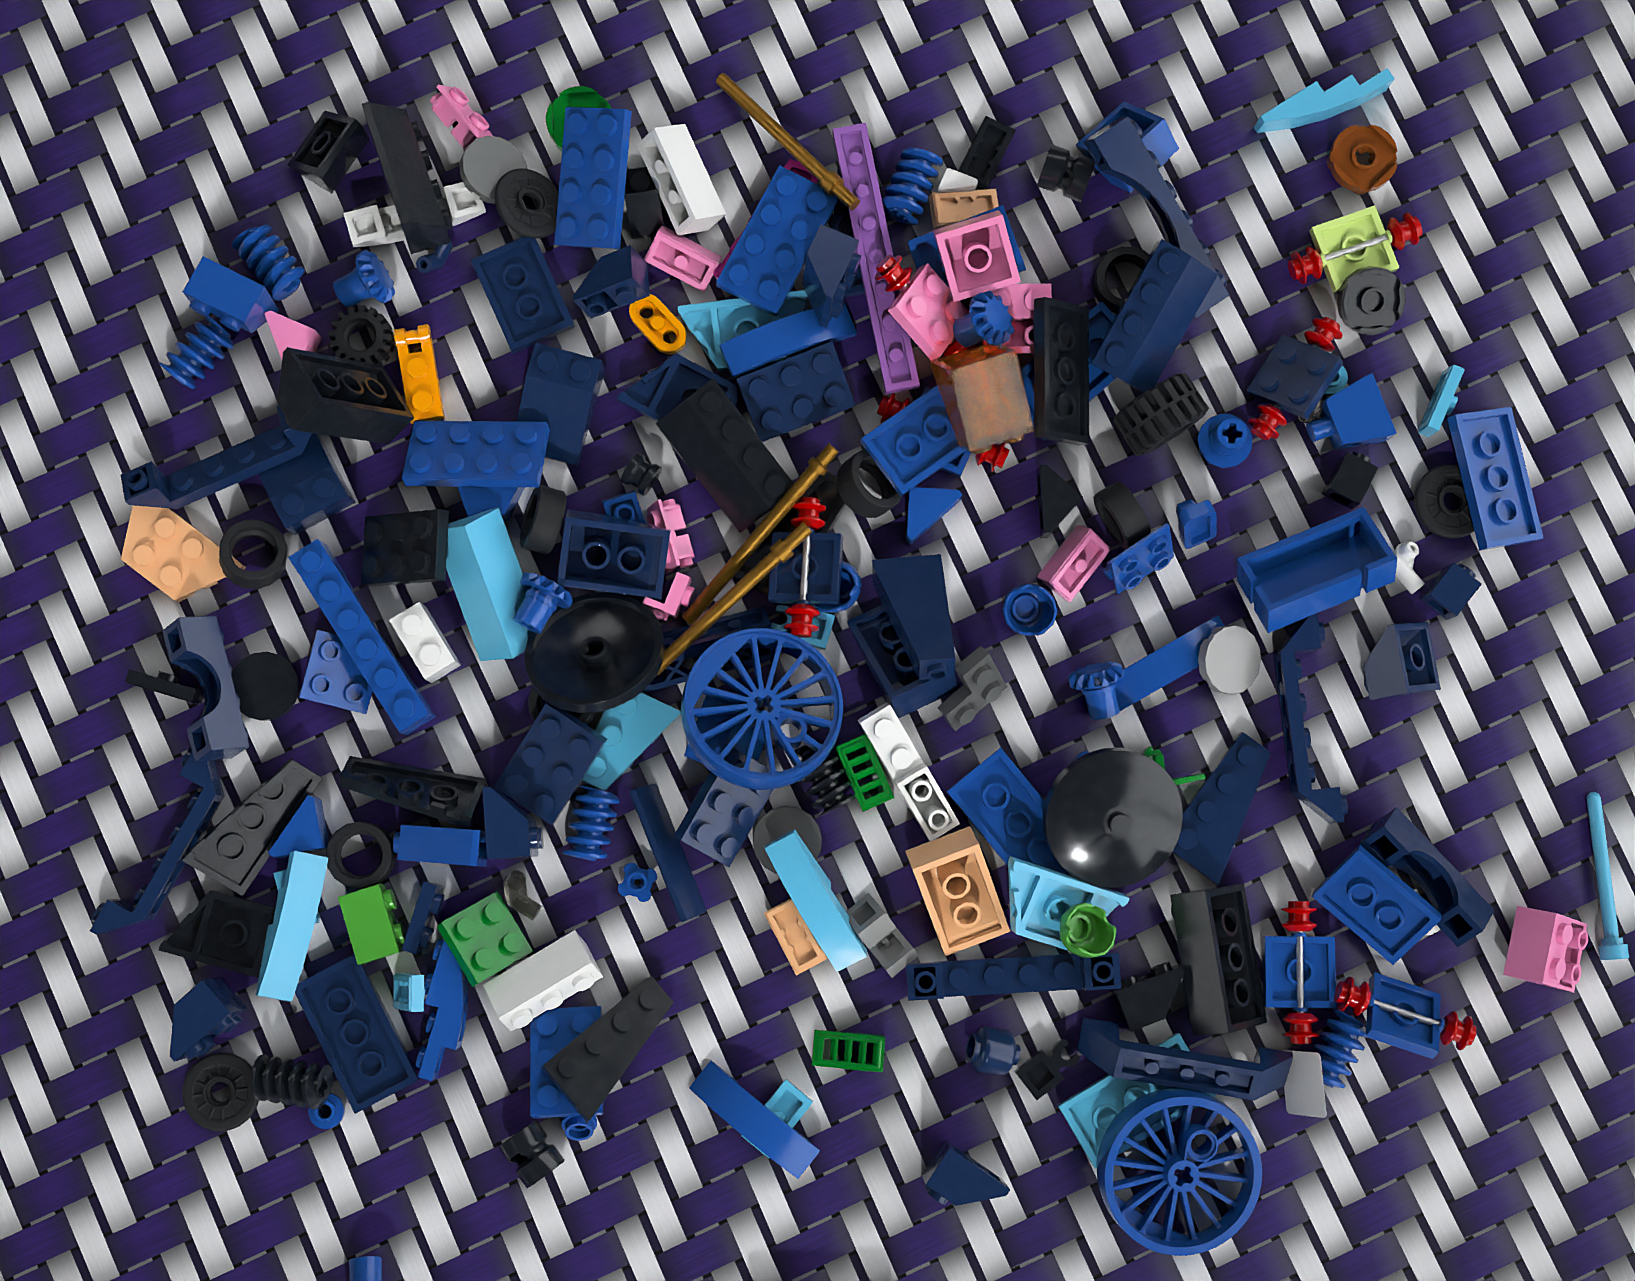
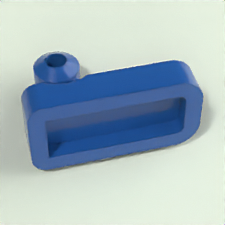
M1188 499L1177 504L1176 513L1179 519V537L1185 549H1190L1216 537L1217 514L1209 500L1196 504L1193 500Z

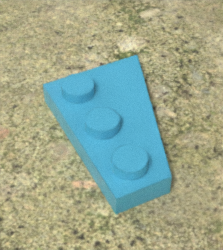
M643 693L638 694L622 705L605 710L595 731L608 740L584 776L583 781L606 791L635 762L645 749L677 719L681 711Z

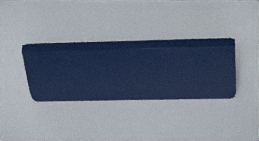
M650 784L631 790V793H629L679 920L684 922L706 912L705 904L679 839L674 837L675 829L658 786Z

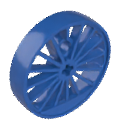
M746 629L729 634L716 641L704 651L693 665L687 677L682 695V724L692 751L700 762L713 774L731 784L757 790L777 789L802 780L819 767L829 755L841 729L843 718L842 692L837 676L828 661L816 648L805 640L793 634L775 629ZM751 648L756 686L736 655L738 650ZM758 648L775 650L765 688L763 687ZM780 652L796 658L795 663L773 690H770ZM729 659L746 688L721 670ZM802 663L814 674L810 678L778 694ZM714 677H717L739 695L709 687L708 685ZM817 682H820L826 696L785 700ZM702 694L738 704L694 708ZM829 705L830 721L790 710V708ZM767 706L768 710H764L761 714L756 711L757 707ZM739 714L703 734L699 732L695 722V718ZM745 720L747 721L721 754L717 755L705 742ZM792 724L798 729L799 735L794 738L786 737L781 726ZM807 724L828 730L823 744H819L806 734ZM752 726L754 730L744 767L739 768L725 761L726 756ZM759 729H763L769 773L749 770ZM771 737L778 747L784 749L794 766L793 768L779 772L776 771ZM802 742L815 752L805 762H801L794 751Z
M1167 1088L1139 1097L1127 1105L1114 1118L1100 1144L1097 1157V1181L1106 1209L1117 1225L1130 1238L1158 1253L1187 1256L1203 1253L1218 1247L1242 1228L1253 1212L1260 1194L1262 1164L1254 1137L1243 1120L1230 1107L1217 1098L1203 1092L1181 1088ZM1184 1105L1176 1147L1168 1107ZM1193 1106L1208 1109L1200 1123L1190 1124ZM1159 1110L1162 1116L1169 1152L1145 1120L1146 1117ZM1219 1113L1229 1120V1125L1214 1135L1208 1128ZM1139 1122L1164 1155L1163 1157L1127 1136ZM1237 1132L1242 1146L1216 1154L1218 1145ZM1205 1134L1206 1142L1197 1149H1192V1139L1196 1135ZM1124 1141L1158 1162L1117 1157V1154ZM1244 1157L1243 1174L1201 1169ZM1114 1165L1153 1170L1113 1181ZM1177 1168L1179 1170L1185 1169V1172L1182 1175L1178 1173L1174 1174ZM1199 1177L1241 1182L1242 1185L1237 1198L1232 1199L1200 1180ZM1151 1182L1126 1202L1114 1193L1117 1190ZM1196 1185L1231 1205L1222 1218L1217 1220L1194 1189ZM1190 1191L1212 1222L1210 1227L1198 1233H1195L1186 1193ZM1157 1192L1144 1214L1135 1209V1207ZM1178 1192L1188 1232L1187 1235L1172 1229ZM1168 1195L1164 1223L1162 1225L1153 1220Z

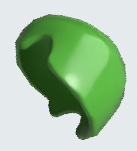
M1086 902L1070 906L1060 919V938L1066 949L1083 958L1105 955L1114 946L1116 927L1107 921L1106 911Z

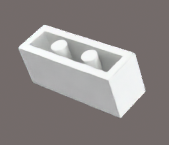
M685 124L653 128L637 144L677 235L708 231L726 215Z
M574 930L483 984V987L498 1019L510 1031H513L516 1028L528 1025L533 1018L546 1010L560 1006L563 1000L578 991L590 988L595 981L603 976L587 944Z

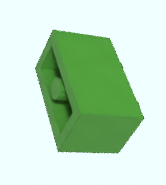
M377 884L338 897L358 965L403 952L402 947L406 938V932L401 922L397 923L393 910L397 909V903L392 889L387 890L385 884Z

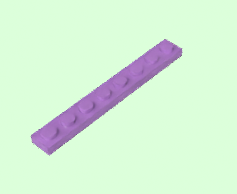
M866 123L832 129V135L841 178L844 180V186L860 200L857 208L852 211L848 209L853 238L859 240L857 254L862 255L859 267L885 395L917 389L920 383L910 336L887 311L901 292L899 290L886 292L884 290L887 284L884 278L875 280V275L878 272L875 269L876 266L888 255L893 257L867 125Z

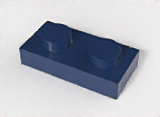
M423 882L402 947L403 951L419 954L423 948L427 949L434 933V928H430L433 914L438 915L444 902L445 895L440 893L442 885Z

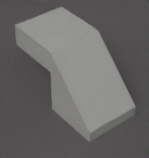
M869 893L846 911L849 915V924L891 978L919 956Z

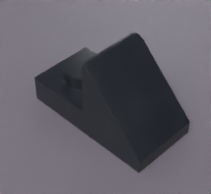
M647 167L627 169L624 197L632 239L656 236L660 227L664 226L659 192Z

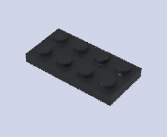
M1048 297L1034 299L1033 315L1034 437L1078 446L1089 444V308Z

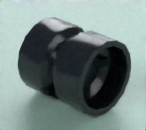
M1052 144L1037 186L1051 192L1061 189L1063 196L1081 202L1093 172L1095 161L1081 154L1071 157L1069 150ZM1066 169L1075 174L1074 178L1064 176Z
M537 1119L498 1147L509 1164H517L516 1174L526 1188L534 1185L565 1161L554 1144H547L545 1142L548 1135Z

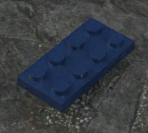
M355 954L297 984L295 995L354 1114L421 1079L418 1077L419 1074L364 964H357Z

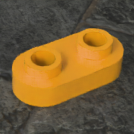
M650 294V296L630 304L629 314L633 324L658 351L663 354L673 355L684 348L687 341L684 326L656 296ZM645 309L653 311V315L648 319L641 316V312ZM672 333L676 336V339L672 343H666L663 340L664 336Z

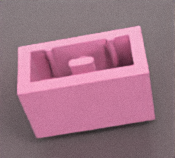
M1012 284L991 291L994 296H1001L1004 306H1009L1008 313L1014 317L1011 324L1015 332L1010 335L1009 341L999 346L991 345L984 340L981 341L982 354L1033 353L1034 299L1041 297L1052 298L1051 284Z
M1517 906L1503 975L1574 992L1575 985L1581 977L1580 960L1582 950L1585 949L1588 942L1587 924L1558 913Z

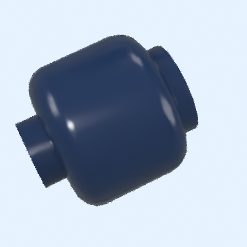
M985 1026L980 1027L975 1034L973 1033L968 1037L965 1053L967 1061L971 1062L975 1071L1001 1076L1006 1075L1013 1065L1018 1064L1021 1049L1020 1045L1016 1044L1015 1037L1009 1030Z

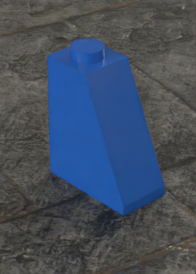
M401 825L400 832H395L393 852L398 853L397 860L487 867L485 831Z

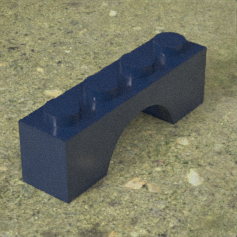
M217 616L179 617L162 631L170 663L181 666L189 671L197 679L204 693V711L200 719L187 728L194 761L233 758L249 747L248 730L243 724L240 712V698L235 692L231 676L232 667L227 660L223 644L224 635L219 628Z
M1397 807L1372 824L1360 845L1387 868H1395L1407 873L1421 886L1430 904L1442 914L1441 920L1436 925L1457 947H1460L1484 931L1495 910Z

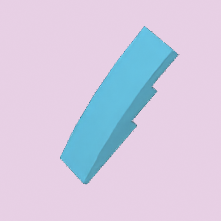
M1388 68L1361 85L1358 84L1353 75H1350L1325 92L1316 81L1261 115L1254 129L1257 133L1292 129L1331 118L1356 108L1385 92L1395 78Z
M794 829L766 844L764 849L779 878L835 970L838 972L867 957V948L849 924V915L832 892L830 880Z
M298 851L290 852L284 887L280 888L278 892L273 924L268 925L256 996L289 1002L293 1000L315 924L328 863L327 857Z

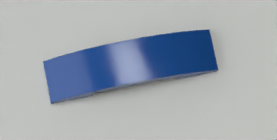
M844 303L838 319L832 317L827 328L820 326L814 310L810 309L750 330L720 344L719 347L733 378L762 368L765 363L828 341L835 343L856 336L857 331Z
M1219 615L1123 669L1124 676L1115 682V691L1120 711L1199 666L1198 656L1202 642L1205 638H1209L1213 633L1211 631L1216 627L1225 626Z
M711 1060L689 1089L747 1140L799 1179L821 1150L797 1130L791 1128Z

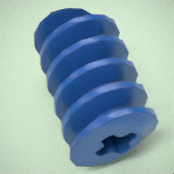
M906 148L901 152V161H898L895 166L896 173H893L890 178L892 185H888L885 194L887 197L882 199L884 212L888 216L902 224L913 226L919 222L911 214L921 215L924 211L916 202L926 203L929 199L921 190L931 191L934 187L926 178L936 179L939 175L938 171L931 166L941 167L943 160L938 155L924 149Z
M270 225L247 229L232 242V247L238 250V255L242 260L247 261L248 268L251 271H255L256 278L263 282V286H265L267 291L272 292L271 297L275 301L286 299L299 288L300 278L304 275L305 269L302 266L292 269L297 262L294 256L284 259L289 249L286 245L276 248L281 239L278 235L268 237L272 232Z
M209 315L208 317L205 316L208 325L200 322L194 324L199 333L198 335L190 332L185 333L189 345L181 342L175 343L180 353L179 355L171 352L166 353L170 362L169 365L158 361L183 386L192 389L196 388L192 378L193 375L201 379L206 378L202 366L211 369L216 367L211 358L212 356L222 360L225 358L221 346L229 349L234 348V344L230 339L231 335Z
M579 785L587 791V794L577 795L575 800L583 804L584 808L573 809L572 814L581 820L580 822L569 823V827L577 832V835L566 837L565 841L573 845L574 848L563 850L562 854L590 861L607 858L608 854L600 849L599 846L608 845L611 840L602 833L614 830V826L607 822L606 818L617 817L618 813L610 808L609 805L620 803L621 799L611 792Z
M1333 1008L1332 1011L1339 1020L1327 1019L1326 1024L1333 1032H1320L1319 1035L1326 1045L1314 1044L1313 1049L1321 1057L1323 1084L1331 1088H1345L1346 1085L1339 1078V1075L1351 1076L1352 1072L1345 1063H1358L1359 1060L1351 1051L1352 1049L1364 1051L1365 1047L1358 1038L1366 1037V1028L1360 1021Z

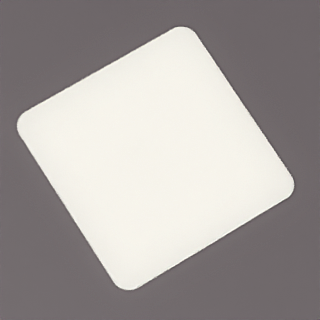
M1282 1050L1293 1052V1060L1284 1086L1287 1112L1294 1115L1325 1118L1326 1104L1320 1054L1316 1052Z

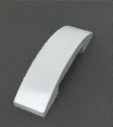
M463 182L443 187L444 192H441L443 199L438 200L440 210L447 208L452 226L466 222L486 212L483 201L479 199L480 196L474 192L471 193ZM377 205L343 213L353 247L375 246L406 240L395 205L378 209Z

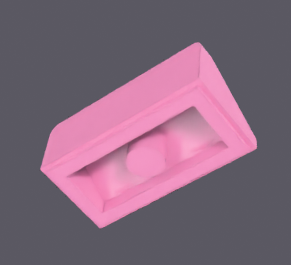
M662 225L644 260L704 292L722 257L682 235H677L675 231Z
M1077 525L1037 577L1067 602H1071L1111 551V548L1092 529Z

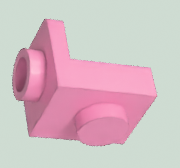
M677 572L664 604L648 597L644 598L643 604L651 609L659 620L667 621L668 616L677 619L681 607H688L695 588L690 586L691 578Z

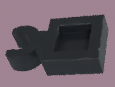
M1065 1039L1056 1042L1049 1057L1041 1049L1014 1071L1036 1100H1039L1065 1079L1059 1072V1069L1062 1067H1072L1080 1059L1077 1054L1072 1055L1069 1059L1061 1057L1062 1048L1068 1044Z

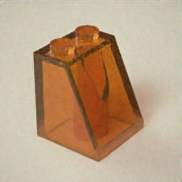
M988 343L930 361L931 369L960 447L969 452L971 451L973 454L983 453L991 450L992 444L1004 441V443L1018 442L1024 439V434L1034 431L1016 350L1003 345L995 346Z

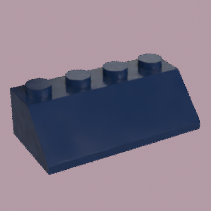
M1163 239L1157 241L1090 359L1089 364L1141 393L1154 387L1218 274L1193 256Z

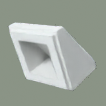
M947 168L937 193L975 191L978 181L966 174Z

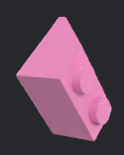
M999 210L932 230L954 302L1021 282L1004 218Z

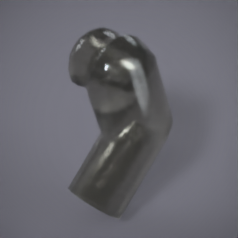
M513 870L505 876L503 882L506 903L534 921L542 905L528 897L524 873L519 870Z

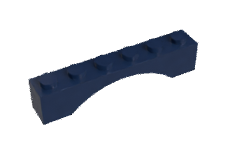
M1129 117L1116 119L1083 142L1101 172L1125 182L1147 201L1161 224L1166 242L1193 256L1218 274L1194 316L1196 318L1229 296L1225 288L1227 285L1226 279L1218 269H1214L1208 258L1210 257L1208 247L1202 240L1197 239L1192 230L1194 224L1191 217L1185 210H1181L1176 202L1177 194L1174 187L1169 181H1164L1158 170L1160 164L1157 157L1152 151L1146 149L1141 140L1143 134L1138 124L1130 120Z

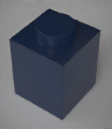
M1454 562L1442 569L1420 600L1443 618L1449 620L1458 616L1482 583L1475 579L1476 574L1470 568L1463 564L1457 565Z

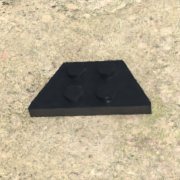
M210 890L198 903V907L182 920L177 930L160 944L158 950L259 978L268 925L273 924L276 907Z

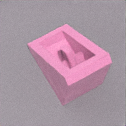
M273 311L264 313L281 359L283 351L287 347L316 352L322 337L315 329Z

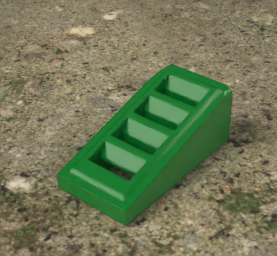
M866 734L835 747V751L862 812L894 799L874 748ZM862 747L865 748V754L848 761L846 754ZM870 760L871 767L854 774L852 767ZM876 773L878 779L859 786L857 780ZM880 785L882 786L884 792L865 800L864 792Z
M814 1030L812 1066L883 1072L885 1035ZM824 1038L831 1039L830 1059H823ZM838 1040H845L844 1060H837ZM853 1041L859 1042L858 1061H851ZM867 1042L874 1043L872 1062H865Z

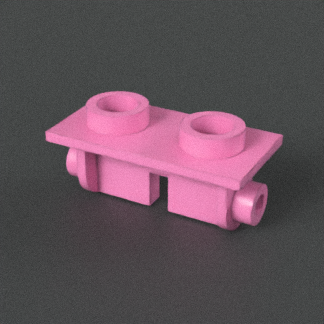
M437 86L441 93L431 98V109L446 127H450L455 121L458 122L451 131V134L464 150L477 138L493 136L488 130L489 124L486 119L470 108L467 104L469 99L462 90L455 86Z
M658 499L647 508L646 519L648 525L671 530L665 573L667 574L679 565L680 568L692 566V559L695 555L688 534L676 537L675 531L686 528L680 504H676L675 499L663 502L661 499Z

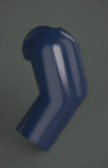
M451 240L448 244L434 247L431 254L420 256L416 261L417 269L422 273L441 269L453 248Z

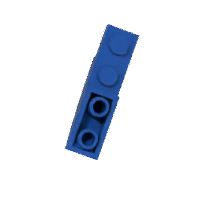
M441 939L437 941L433 953V960L437 961L434 974L429 973L424 983L425 995H427L425 1004L438 1007L437 1013L431 1012L426 1026V1032L431 1033L427 1047H421L416 1060V1067L420 1068L418 1077L433 1081L438 1077L446 1048L453 1050L461 1048L468 1012V979L445 940Z

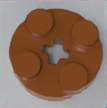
M1371 124L1369 127L1352 125L1343 130L1333 142L1327 158V166L1341 186L1353 191L1355 194L1363 195L1381 188L1393 176L1398 162L1396 163L1397 146L1392 136L1379 126ZM1358 152L1361 155L1365 152L1369 153L1368 162L1370 165L1359 164L1356 161L1357 156L1355 153Z

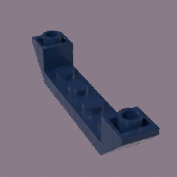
M278 405L280 426L165 476L151 461L121 474L125 502L128 505L179 509L302 455L312 433L293 430L286 423L285 415Z
M1314 614L1299 622L1273 655L1290 793L1328 823L1344 822V815L1348 811L1347 799L1345 794H1341L1340 787L1312 790L1311 783H1314L1316 778L1313 763L1308 761L1307 748L1311 747V736L1309 729L1304 728L1303 714L1306 713L1307 705L1304 693L1299 691L1298 680L1302 678V666L1300 660L1295 659L1296 653L1314 652L1321 649V643L1325 641L1324 625L1322 622H1318V614Z
M191 748L185 753L181 761L183 768L179 775L203 787L201 793H195L187 807V810L190 812L184 823L180 822L170 836L172 844L167 853L161 854L154 863L152 872L155 874L149 884L143 885L134 899V903L137 904L134 908L119 899H107L106 903L102 902L92 916L94 924L90 932L106 934L156 918L186 865L181 860V857L201 839L225 797L215 760L195 762Z
M1118 952L1106 953L1105 955L1091 958H1083L1076 954L937 961L906 965L908 1001L944 999V997L1076 989L1086 991L1121 989Z
M1084 1017L1077 1042V1051L1112 1077L1253 1101L1285 1086L1293 1060V1052L1257 1047L1254 1061L1250 1062L1120 1040L1118 1023Z

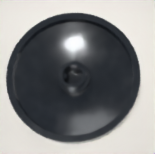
M597 592L572 598L573 602L568 609L557 606L556 611L550 616L541 634L531 632L525 648L524 661L532 686L545 701L557 708L571 712L591 713L604 711L633 699L647 688L656 677L665 654L664 636L655 614L641 601L620 593Z
M1103 748L1077 758L1057 776L1045 800L1042 819L1043 831L1052 855L1073 877L1097 887H1123L1147 878L1169 858L1177 844L1182 828V802L1174 781L1165 769L1154 760L1131 749Z

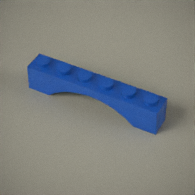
M316 539L289 556V560L399 733L408 735L435 718L434 712L420 690L397 660L367 614L329 547L321 540Z

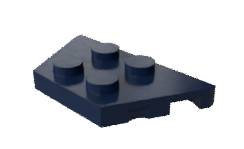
M676 353L630 388L621 392L616 401L658 422L713 378L736 407L737 385Z

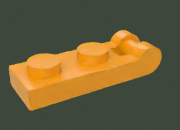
M429 324L418 325V329L406 331L405 328L395 329L394 338L398 350L406 405L414 416L410 423L414 424V421L445 419ZM421 343V352L410 353L409 344Z

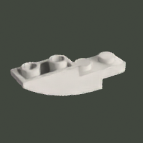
M886 702L858 719L876 755L928 840L932 841L959 825L957 817L928 767L919 756L891 705Z

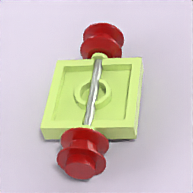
M1374 205L1314 226L1309 230L1316 250L1308 246L1303 256H1300L1296 251L1292 252L1291 260L1288 261L1289 273L1293 280L1298 279L1301 284H1305L1308 275L1311 274L1315 279H1319L1324 269L1332 292L1335 293L1339 291L1345 279L1357 269L1373 266L1395 272L1399 265L1390 244L1398 250L1404 249L1405 241H1409L1412 245H1417L1419 236L1422 235L1421 223L1417 217H1413L1410 213L1406 212L1403 214L1401 222H1398L1394 217L1390 218L1385 230Z

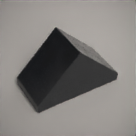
M1039 465L1036 470L1041 539L1050 536L1081 501L1083 496L1048 465Z

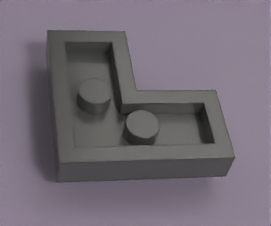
M979 646L955 667V671L964 685L937 707L947 724L955 732L961 726L970 723L982 708L988 703L995 701L1002 691L1007 688L990 654L982 646Z

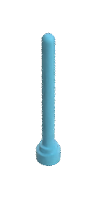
M1591 792L1587 795L1586 800L1604 939H1601L1602 946H1598L1600 960L1629 958L1628 944H1624L1623 937H1619L1601 797L1598 793Z

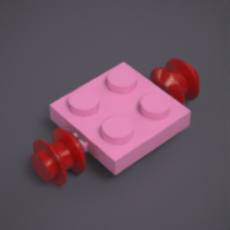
M888 255L880 261L875 268L878 271L875 275V280L883 278L886 280L887 284L884 289L886 292L897 290L901 292L887 311L932 361L941 355L944 359L952 357L955 360L952 365L954 370L960 369L970 362L974 364L978 360L977 353L980 347L978 345L970 348L962 346L956 340L953 333L954 322L970 312L961 301H953L949 287L928 263L919 267L910 279L912 268L907 267L903 269L899 265L902 260L901 255L894 258L892 255Z

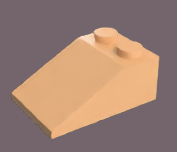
M971 826L905 851L945 956L1010 932L980 845Z

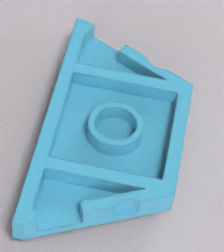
M805 290L790 292L777 317L740 298L678 306V313L717 371H726L729 369L719 347L720 344L762 325L803 312L808 296ZM787 355V356H784V357H782V358H779V359H776V360L767 362V363H765V365H769V364H772V363H774V362H777V361H780V360H782V359H785V358L788 357V355Z
M1011 856L1009 857L1011 930L1017 935L1067 950L1060 938V919L1070 906L1086 902L1106 911L1105 916L1107 917L1118 905L1124 907L1130 899L1124 893L1109 888L1093 886L1075 877Z

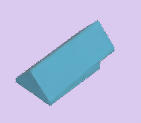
M496 507L449 523L446 569L480 661L513 659L525 652L526 644L532 631L524 628L513 619L528 589L520 583L524 574L500 509Z

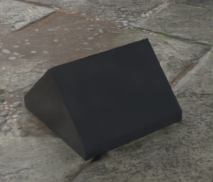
M324 111L288 163V166L332 194L369 141V138L356 119Z

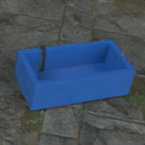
M1362 507L1237 558V582L1250 604L1254 603V611L1267 633H1270L1360 596L1361 588H1364L1365 592L1368 593L1395 582L1397 557L1365 507Z

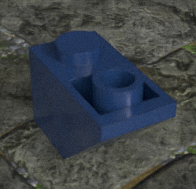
M631 245L600 257L574 293L573 301L592 319L650 296L648 263Z

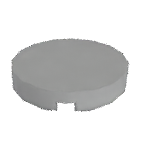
M1235 625L1216 627L1211 631L1213 633L1209 638H1205L1200 646L1198 656L1199 672L1203 680H1207L1211 686L1210 688L1215 692L1229 695L1242 693L1253 684L1259 674L1261 664L1260 647L1254 635L1246 628Z

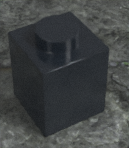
M1347 452L1339 458L1322 495L1353 509L1361 504L1379 467L1371 464V459L1361 453L1352 452L1351 454Z

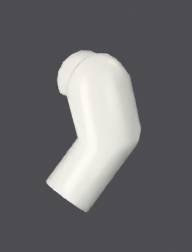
M1406 541L1403 544H1399L1394 550V554L1397 557L1396 577L1413 594L1425 583L1413 570L1414 558L1419 554V548L1414 542Z

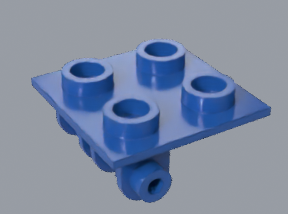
M1165 523L1106 562L1107 567L1102 569L1108 580L1113 579L1117 594L1126 589L1135 588L1145 576L1154 570L1159 571L1165 568L1171 559L1174 558L1169 524Z
M317 630L299 698L367 714L373 690L338 635Z

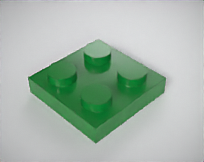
M498 891L436 926L472 987L533 952Z

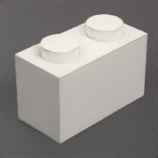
M420 602L389 620L425 680L433 683L461 666L427 607Z

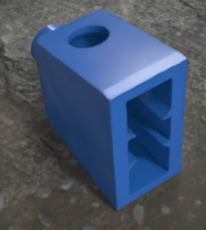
M1373 373L1324 400L1318 406L1321 418L1306 424L1308 435L1313 442L1329 437L1335 450L1384 442L1397 434Z

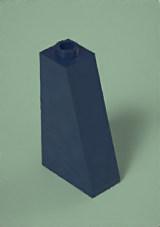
M941 554L872 560L873 587L919 680L930 679L940 681L945 678L955 677V651Z

